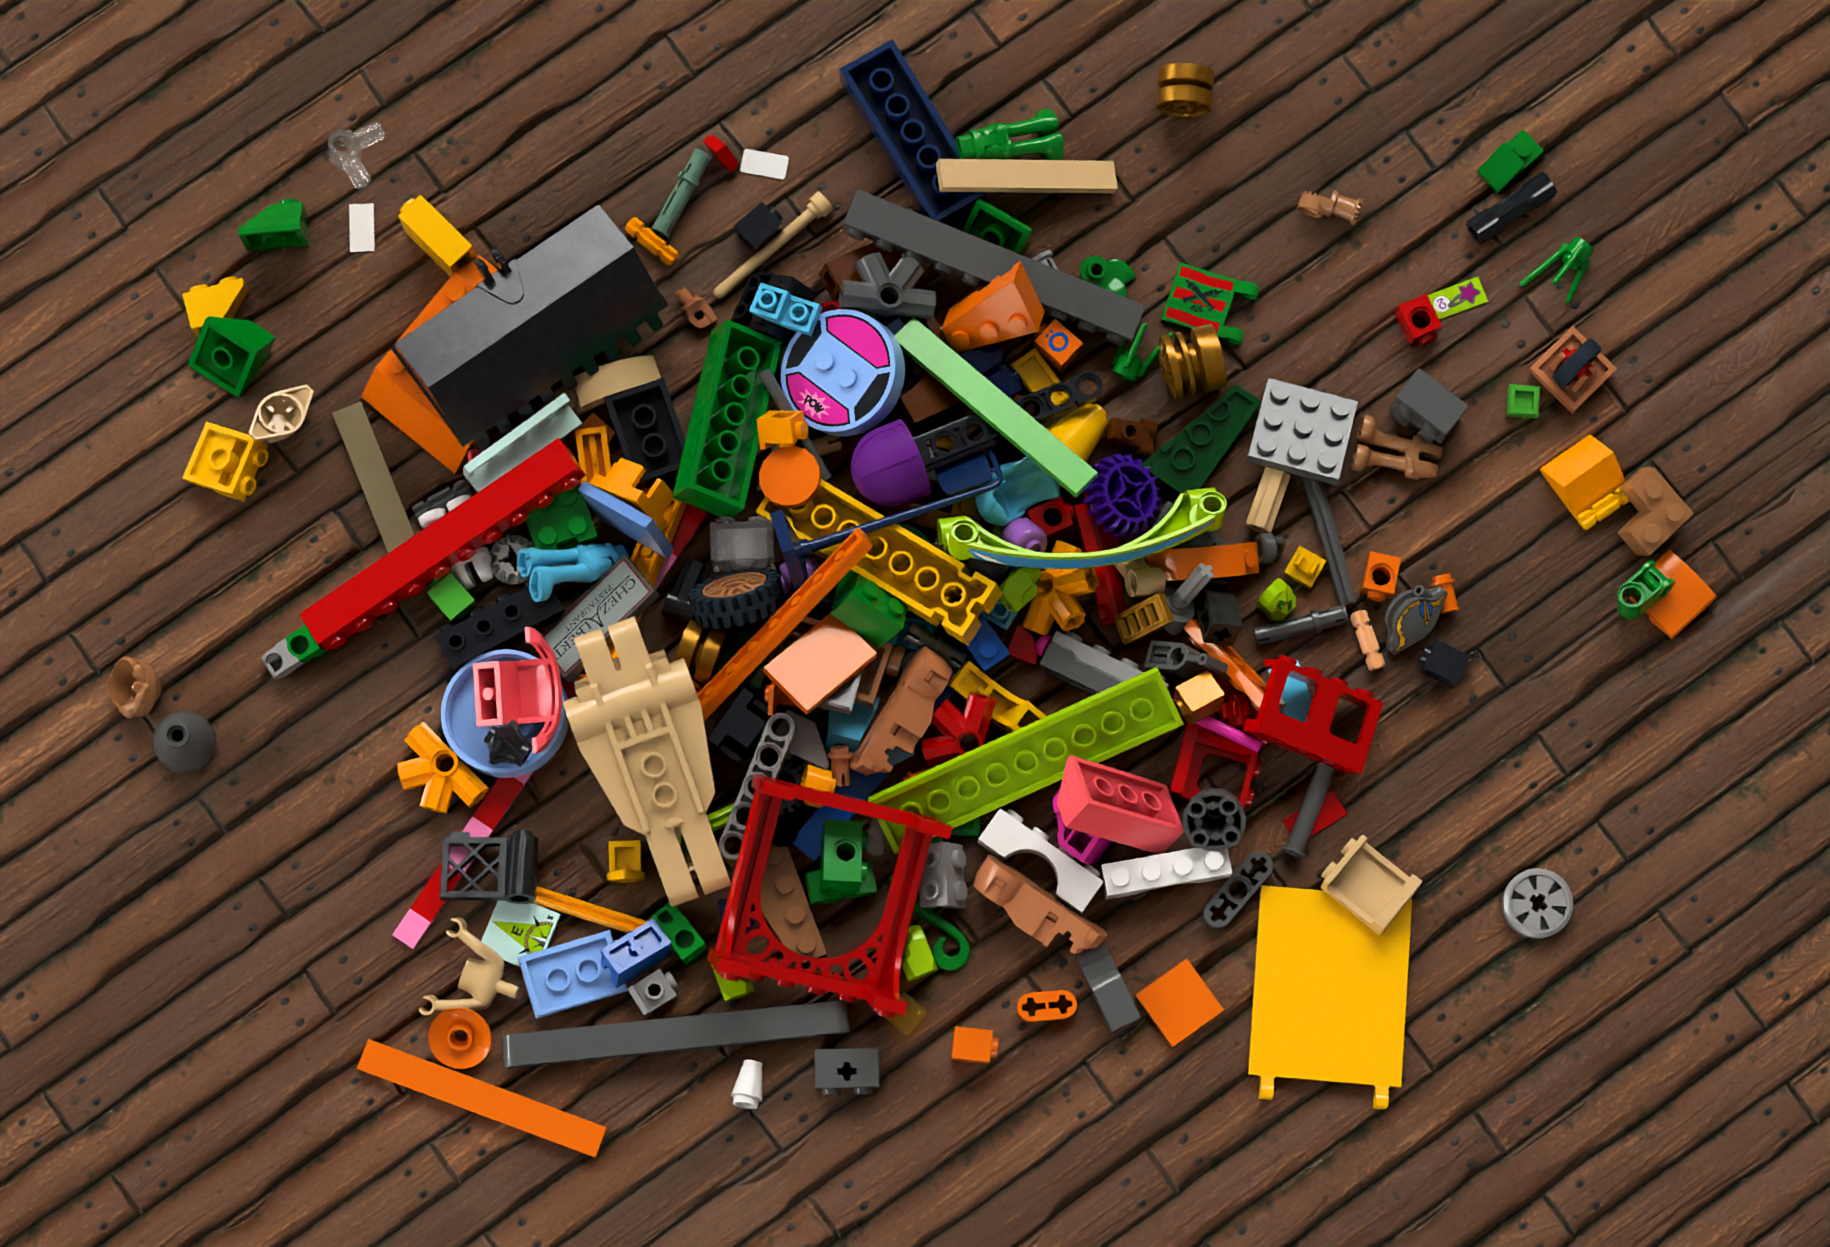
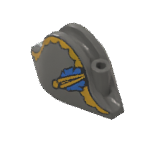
M1417 585L1414 589L1401 593L1392 601L1386 611L1385 623L1388 629L1386 648L1393 655L1427 636L1438 620L1448 592L1440 586L1426 589L1422 585Z

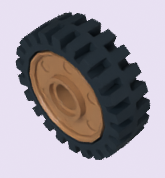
M749 567L747 570L742 568L737 569L733 573L731 571L724 572L725 575L722 576L719 574L712 576L713 579L702 581V584H697L689 593L696 623L701 627H713V629H720L722 626L732 628L736 624L737 626H743L745 622H757L758 618L764 619L768 617V614H774L786 602L778 571H774L772 568L766 569V567L758 569L756 567Z

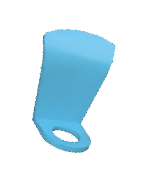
M877 697L874 709L854 703L851 715L829 710L828 732L825 744L827 754L830 752V747L838 743L848 746L852 754L858 750L860 741L879 705V697Z

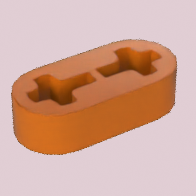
M1067 990L1027 993L1017 1003L1019 1017L1031 1023L1065 1020L1070 1018L1077 1009L1076 997ZM1060 996H1065V1000L1071 1002L1072 1007H1068L1066 1013L1061 1014L1059 1008L1049 1009V1003H1057ZM1028 999H1033L1036 1005L1045 1004V1009L1036 1010L1035 1016H1029L1028 1011L1022 1010V1006L1027 1005Z

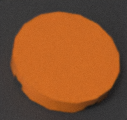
M797 446L779 448L771 452L763 461L759 471V485L765 497L774 505L799 508L809 503L818 493L822 477L821 468L816 458L804 448Z

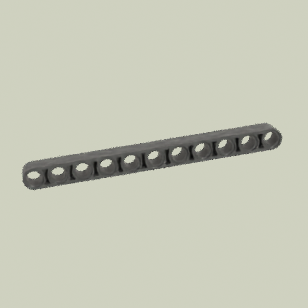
M830 1001L509 1034L501 1036L504 1068L510 1069L842 1035L850 1033L847 1001Z

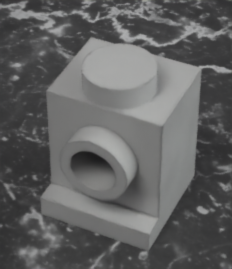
M658 969L627 989L646 1018L678 998L674 990L678 989L679 986L670 972L663 974L661 969ZM652 985H658L661 988V992L657 996H651L649 988Z

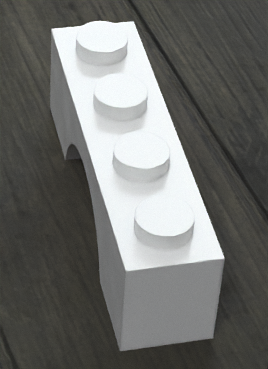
M999 809L978 838L977 843L1003 861L1020 853L1035 854L1046 860L1052 867L1057 880L1055 897L1079 914H1082L1103 885L1104 881L1099 878L1101 873L1089 864H1085L1084 867L1073 860L1075 857L1064 848L1059 846L1057 849L1047 842L1050 837L1040 829L1034 827L1030 830L1022 824L1024 819L1013 810L1008 809L1005 812Z
M1191 848L1102 864L1100 873L1101 879L1104 881L1105 900L1136 895L1166 886L1203 883L1230 878L1232 868L1228 849L1209 851L1202 848Z

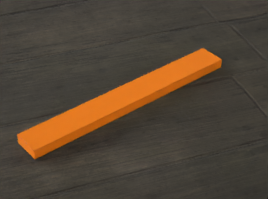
M859 527L856 528L699 691L697 695L701 704L704 721L873 547L864 531Z
M370 1039L366 1043L357 1069L594 1158L597 1157L607 1127Z

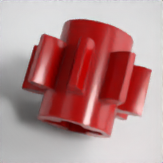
M1247 694L1225 696L1223 708L1218 711L1219 721L1227 720V725L1236 729L1244 728L1246 719H1255L1258 715V711L1249 702Z

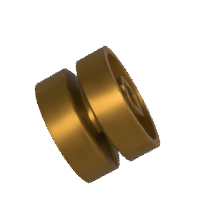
M1172 63L1159 68L1158 87L1160 89L1157 91V110L1168 115L1180 117H1197L1212 112L1213 93L1211 91L1214 88V71L1211 68L1193 63Z
M690 619L681 638L674 661L684 658L690 674L696 665L694 680L707 684L717 673L729 632L722 629H713L712 627L706 638L707 628L699 626L694 619Z

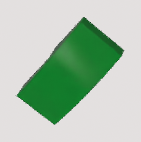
M866 862L867 880L866 882L861 881L858 892L820 890L821 870L806 873L804 876L810 905L840 903L844 898L873 896L877 892L871 862Z

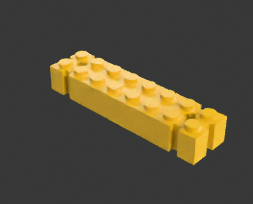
M822 479L818 493L809 503L803 505L805 506L803 509L779 507L765 497L755 511L763 523L774 529L770 513L782 509L799 540L807 539L808 541L884 517ZM898 524L868 533L867 536L873 547L850 571L859 573L869 581L874 582L883 591L901 601L902 604L908 607L909 611L937 627L943 621L941 624L947 634L969 646L982 626L978 616L982 611L990 614L1002 595L997 583L977 571L970 577L971 574L965 564ZM842 543L813 553L826 560ZM953 597L956 599H959L961 597L960 601H955L954 603L951 602Z

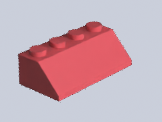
M1072 755L1067 759L1057 800L1062 821L1066 828L1155 854H1163L1185 832L1166 784Z

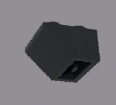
M753 271L747 281L740 302L734 310L731 321L781 341V347L787 348L797 331L785 328L749 312L760 283L789 291L792 296L811 302L814 301L817 293L793 276Z

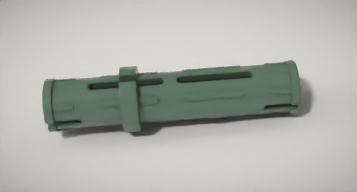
M695 148L684 170L679 171L677 175L678 181L651 228L660 236L670 237L690 196L701 185L700 179L712 160V157L706 152Z

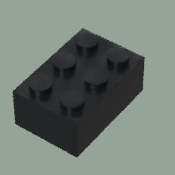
M664 378L604 397L625 459L642 465L646 470L635 488L638 490L650 488L657 478L664 480V482L676 479L684 449L685 437Z

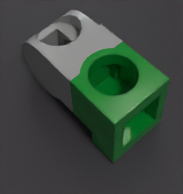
M304 625L277 643L261 659L274 680H278L289 675L312 658L321 656L327 650L316 643L307 626Z

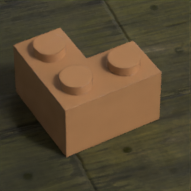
M1655 467L1640 468L1619 488L1639 512L1617 533L1638 556H1650L1694 514Z

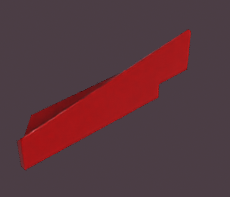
M1082 492L1081 494L1084 501L1085 498L1088 497V495ZM1084 503L1074 506L1075 522L1083 553L1120 547L1119 537H1114L1112 532L1103 533V524L1094 525L1096 517L1094 515H1087L1090 510L1088 504ZM1113 564L1094 567L1099 578V586L1093 592L1101 627L1115 624L1114 617L1125 611L1122 574Z

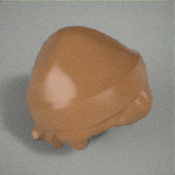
M128 656L118 660L106 681L110 686L106 695L111 698L119 712L129 719L147 715L162 693L159 677L150 664Z

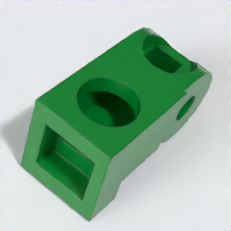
M670 902L651 916L671 941V946L685 966L708 949L684 914H681L676 906L671 907Z

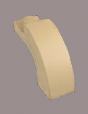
M653 355L636 356L598 366L599 371L592 376L583 372L575 376L578 383L575 388L568 391L563 386L555 390L554 393L556 398L565 393L570 399L569 407L576 416H579L606 403L604 397L660 379L661 376Z

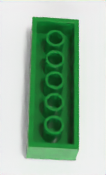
M728 319L711 331L672 498L727 520L744 510L759 445L756 419L766 413L770 397L767 388L758 374L769 368L773 376L775 375L782 344L781 341Z

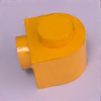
M807 764L799 785L833 793L836 779L832 778V771ZM804 801V804L816 808H822L823 806L820 804Z

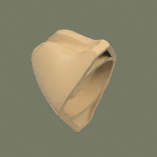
M305 384L266 396L257 407L249 430V436L255 441L267 440L269 443H274L294 434L301 427L314 391Z

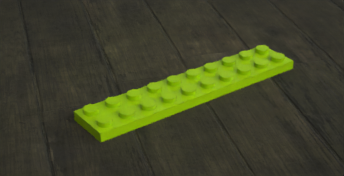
M1155 667L869 796L868 801L938 818L952 826L953 829L1062 780L1067 759L1071 755L1100 763L1182 726L1184 723L1158 667ZM877 818L894 854H898L905 825Z

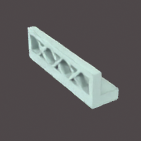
M565 393L464 465L463 475L477 493L557 438L563 440L582 426L580 419L569 407L570 399Z

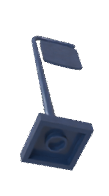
M989 447L986 449V452L980 451L937 468L935 473L940 487L947 496L991 482V472L995 471L997 479L994 483L810 541L807 539L799 540L782 509L770 513L795 592L808 579L806 558L811 557L813 552L844 542L856 528L859 527L868 534L996 489L1003 481V473L993 448ZM986 454H988L990 457L993 469H990L987 458L985 456Z

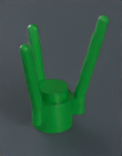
M1574 237L1569 245L1563 243L1556 253L1523 279L1519 286H1526L1563 256L1562 261L1564 265L1554 277L1552 283L1554 285L1558 284L1570 268L1573 270L1579 268L1565 299L1566 303H1570L1586 269L1591 264L1588 259L1594 252L1593 248L1585 240Z
M1145 322L1141 324L1130 351L1125 350L1124 352L1126 343L1123 342L1122 346L1118 345L1116 355L1112 361V365H1114L1112 372L1131 382H1134L1137 376L1143 378L1147 368L1160 354L1158 344L1142 364L1140 363L1142 357L1137 355L1136 352L1147 328V323ZM1169 332L1167 335L1172 339L1173 333Z

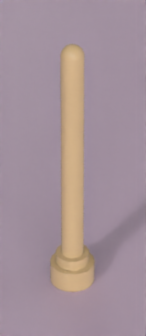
M819 191L809 199L810 203L806 205L807 209L719 284L713 291L714 296L718 299L725 297L812 220L828 216L834 208L826 197Z

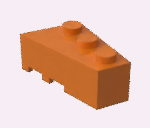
M1021 261L1013 265V268L1001 277L998 275L992 279L991 283L980 291L977 289L949 308L942 331L953 351L959 353L1038 332L1045 310Z

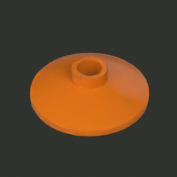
M454 1007L444 1010L435 1017L428 1031V1043L433 1055L441 1063L451 1068L467 1069L476 1066L487 1056L491 1047L492 1035L487 1022L477 1012L468 1008ZM457 1031H465L467 1038L458 1037Z

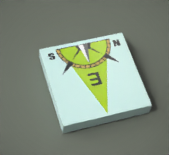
M498 900L481 941L498 953L505 962L520 967L518 957L549 947L561 914L534 903L514 904L505 900Z

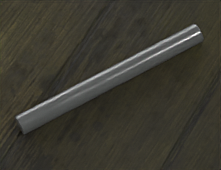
M768 368L759 373L758 375L779 411H794L771 370ZM809 436L805 440H798L797 442L800 447L806 449L816 458L821 468V479L825 481L832 477Z

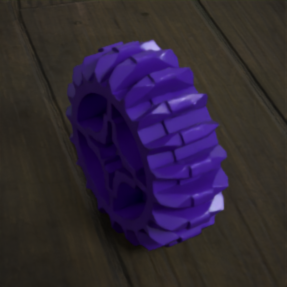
M1114 454L1099 460L1097 464L1093 465L1092 468L1098 472V476L1083 491L1088 495L1083 503L1090 506L1087 515H1094L1096 517L1094 525L1103 524V533L1112 532L1114 537L1124 536V538L1142 534L1146 529L1153 526L1156 522L1155 518L1161 513L1158 506L1161 505L1163 500L1157 496L1162 489L1155 486L1154 482L1158 477L1150 476L1149 471L1151 467L1145 466L1143 468L1142 459L1133 460L1131 454L1124 456ZM1123 493H1127V495H1125L1121 499H1118V497L1123 495Z

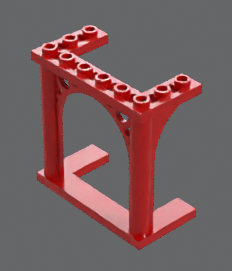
M754 774L751 786L755 789L723 919L715 948L710 947L707 960L713 966V969L720 974V977L727 980L739 982L740 977L763 981L764 976L775 978V984L783 987L794 988L796 983L807 986V992L824 996L825 991L837 993V999L855 1003L856 998L863 999L868 1002L867 1006L872 1007L871 1010L876 1011V1014L895 1019L896 1014L905 1015L908 1002L899 995L902 955L932 836L950 839L952 826L938 818ZM796 798L905 825L882 918L871 936L863 944L846 954L831 958H813L798 954L779 942L765 922L760 901L761 884L783 799L793 801ZM752 904L754 905L755 909L753 911H751ZM750 919H756L759 922L758 929H752L745 933L747 926L751 928ZM882 934L880 942L877 941V939ZM756 936L767 937L768 946L764 951L759 954L748 953L747 944L751 939ZM872 947L876 948L875 953L872 955L876 957L874 964L865 955L866 950ZM773 950L782 952L783 956L780 961H777V957L764 960ZM854 958L862 960L866 965L867 974L863 979L854 978L849 971V962ZM805 960L810 962V967L807 969H803L801 966ZM795 961V967L788 966ZM817 966L821 973L815 972ZM831 966H842V972L846 979H843L841 975L835 971H833L832 975L830 973Z

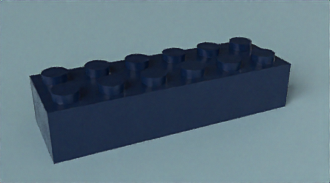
M893 39L840 68L841 83L922 215L949 225L970 213L978 198L985 202L987 201V192H940L936 163L939 159H960L956 143Z

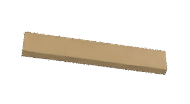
M939 159L936 163L940 192L1115 193L1118 189L1114 161Z

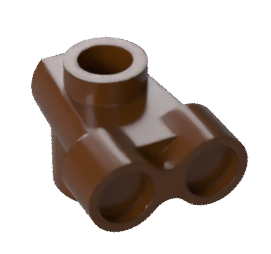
M1113 417L1109 420V424L1105 429V437L1112 446L1123 445L1133 449L1135 455L1149 458L1154 449L1153 438L1157 432V423L1146 419H1141L1137 422Z

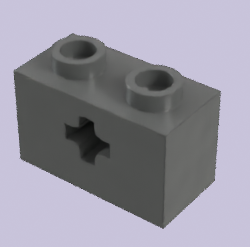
M878 1048L814 1050L815 1089L822 1090V1096L841 1095L842 1089H854V1095L873 1094V1089H879ZM844 1064H850L852 1070H857V1074L851 1075L849 1081H845L843 1075H838V1070H843Z

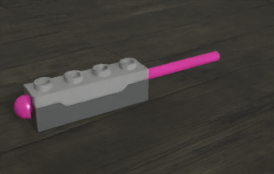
M1056 631L1054 637L1052 635H1043L1037 640L1035 645L1037 654L1042 657L1040 662L1042 671L1091 695H1095L1144 673L1138 670L1139 666L1133 661L1122 658L1119 661L1110 656L1111 652L1099 645L1094 644L1092 648L1083 644V639L1070 631L1065 634ZM1162 676V678H1163V680H1164V682H1165V684H1166V686H1167V689H1168V691H1169V693H1170V692H1171L1170 686H1169V684L1166 683L1167 679ZM1210 716L1196 722V724L1257 753L1263 745V741Z

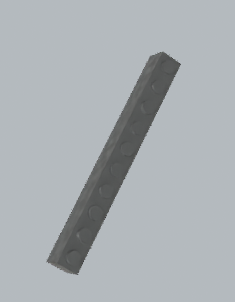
M859 189L856 190L842 225V229L847 230L846 235L853 239L863 241L866 238L876 242L875 246L883 251L892 253L894 249L904 253V256L912 257L920 264L923 261L933 265V270L946 276H950L951 273L962 277L961 281L972 287L978 288L979 285L986 287L991 283L992 279L998 275L1001 277L1010 271L1013 265L1021 261L1044 310L1049 312L1048 317L1059 322H1065L1067 319L1077 323L1076 327L1079 330L1089 334H1094L1097 331L1106 335L1105 339L1116 345L1122 346L1123 342L1129 344L1132 341L1146 306Z

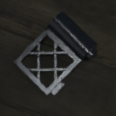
M516 830L513 835L508 837H470L469 832H450V837H443L440 899L505 900L514 904L534 902L536 899L538 838L533 836V833L528 830ZM450 846H464L470 854L457 865L450 858ZM486 847H500L499 857L490 865L479 855ZM476 858L485 869L472 880L462 869ZM449 864L454 868V869H452L450 872H449ZM499 865L497 873L494 869ZM457 873L469 883L461 891H448V882ZM489 873L498 880L497 891H483L477 884Z

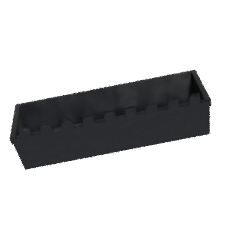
M599 204L519 259H514L507 263L499 249L494 247L490 250L491 257L500 269L492 275L483 260L478 258L473 261L483 281L478 283L472 291L390 347L462 447L474 440L481 450L488 448L491 445V441L485 431L496 425L502 435L510 433L513 430V426L507 416L517 410L524 420L529 419L535 414L529 401L539 395L545 405L551 403L556 399V396L550 387L558 381H561L568 391L575 388L578 383L572 372L580 366L583 367L589 376L597 373L599 367L593 357L603 351L610 361L617 359L620 356V351L615 342L625 336L631 346L639 344L642 338L636 327L645 321L654 332L663 327V322L657 313L668 306L665 298L655 286L635 248Z

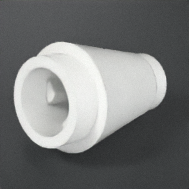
M744 1060L731 1094L734 1098L733 1105L746 1109H757L759 1102H762L761 1062Z

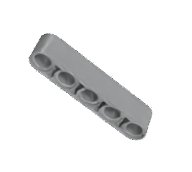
M774 714L767 721L719 841V850L727 859L735 861L738 859L739 853L737 855L729 854L726 844L732 837H738L741 841L743 839L746 826L740 824L738 813L743 808L751 807L754 795L750 791V784L753 775L758 774L774 779L779 778L797 732L796 722L787 714ZM785 719L790 723L789 733L782 737L776 736L773 730L774 724L778 720ZM767 749H775L778 753V761L773 766H765L762 762V754Z

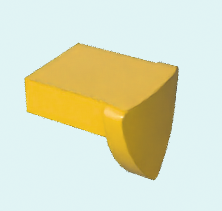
M608 841L609 873L606 874L607 881L629 883L644 880L645 872H642L641 841Z

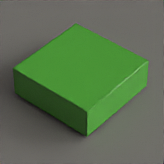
M1509 384L1506 417L1537 419L1539 417L1540 386Z

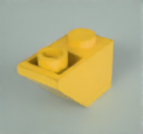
M227 277L220 280V284L209 287L205 284L191 287L189 289L190 292L182 294L190 326L196 336H199L204 321L208 316L233 318L249 292L243 278Z

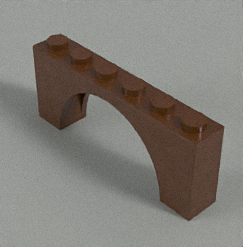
M872 242L826 262L819 276L832 300L839 299L843 280L862 282L855 268V263L864 256L880 252L889 272H891L902 257V253L894 249L892 253L883 251L875 246L876 242ZM917 283L914 285V289H918ZM881 295L883 301L894 304L890 296ZM934 316L931 320L916 318L950 347L942 331V325L937 323ZM923 369L917 385L899 397L893 410L897 418L901 419L909 431L912 432L967 407V405Z

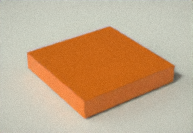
M1188 959L1182 961L1135 995L1172 1048L1224 1011Z

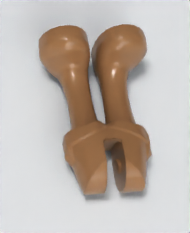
M1366 414L1363 415L1356 437V443L1359 444L1355 446L1352 454L1351 470L1359 472L1367 466H1383L1404 471V476L1410 479L1418 480L1420 478L1437 477L1439 466L1431 462L1419 460V457L1435 460L1441 459L1442 447L1429 443L1419 435H1414L1412 439L1385 434L1376 429L1374 417ZM1365 445L1392 449L1402 452L1404 455L1395 456L1370 450Z

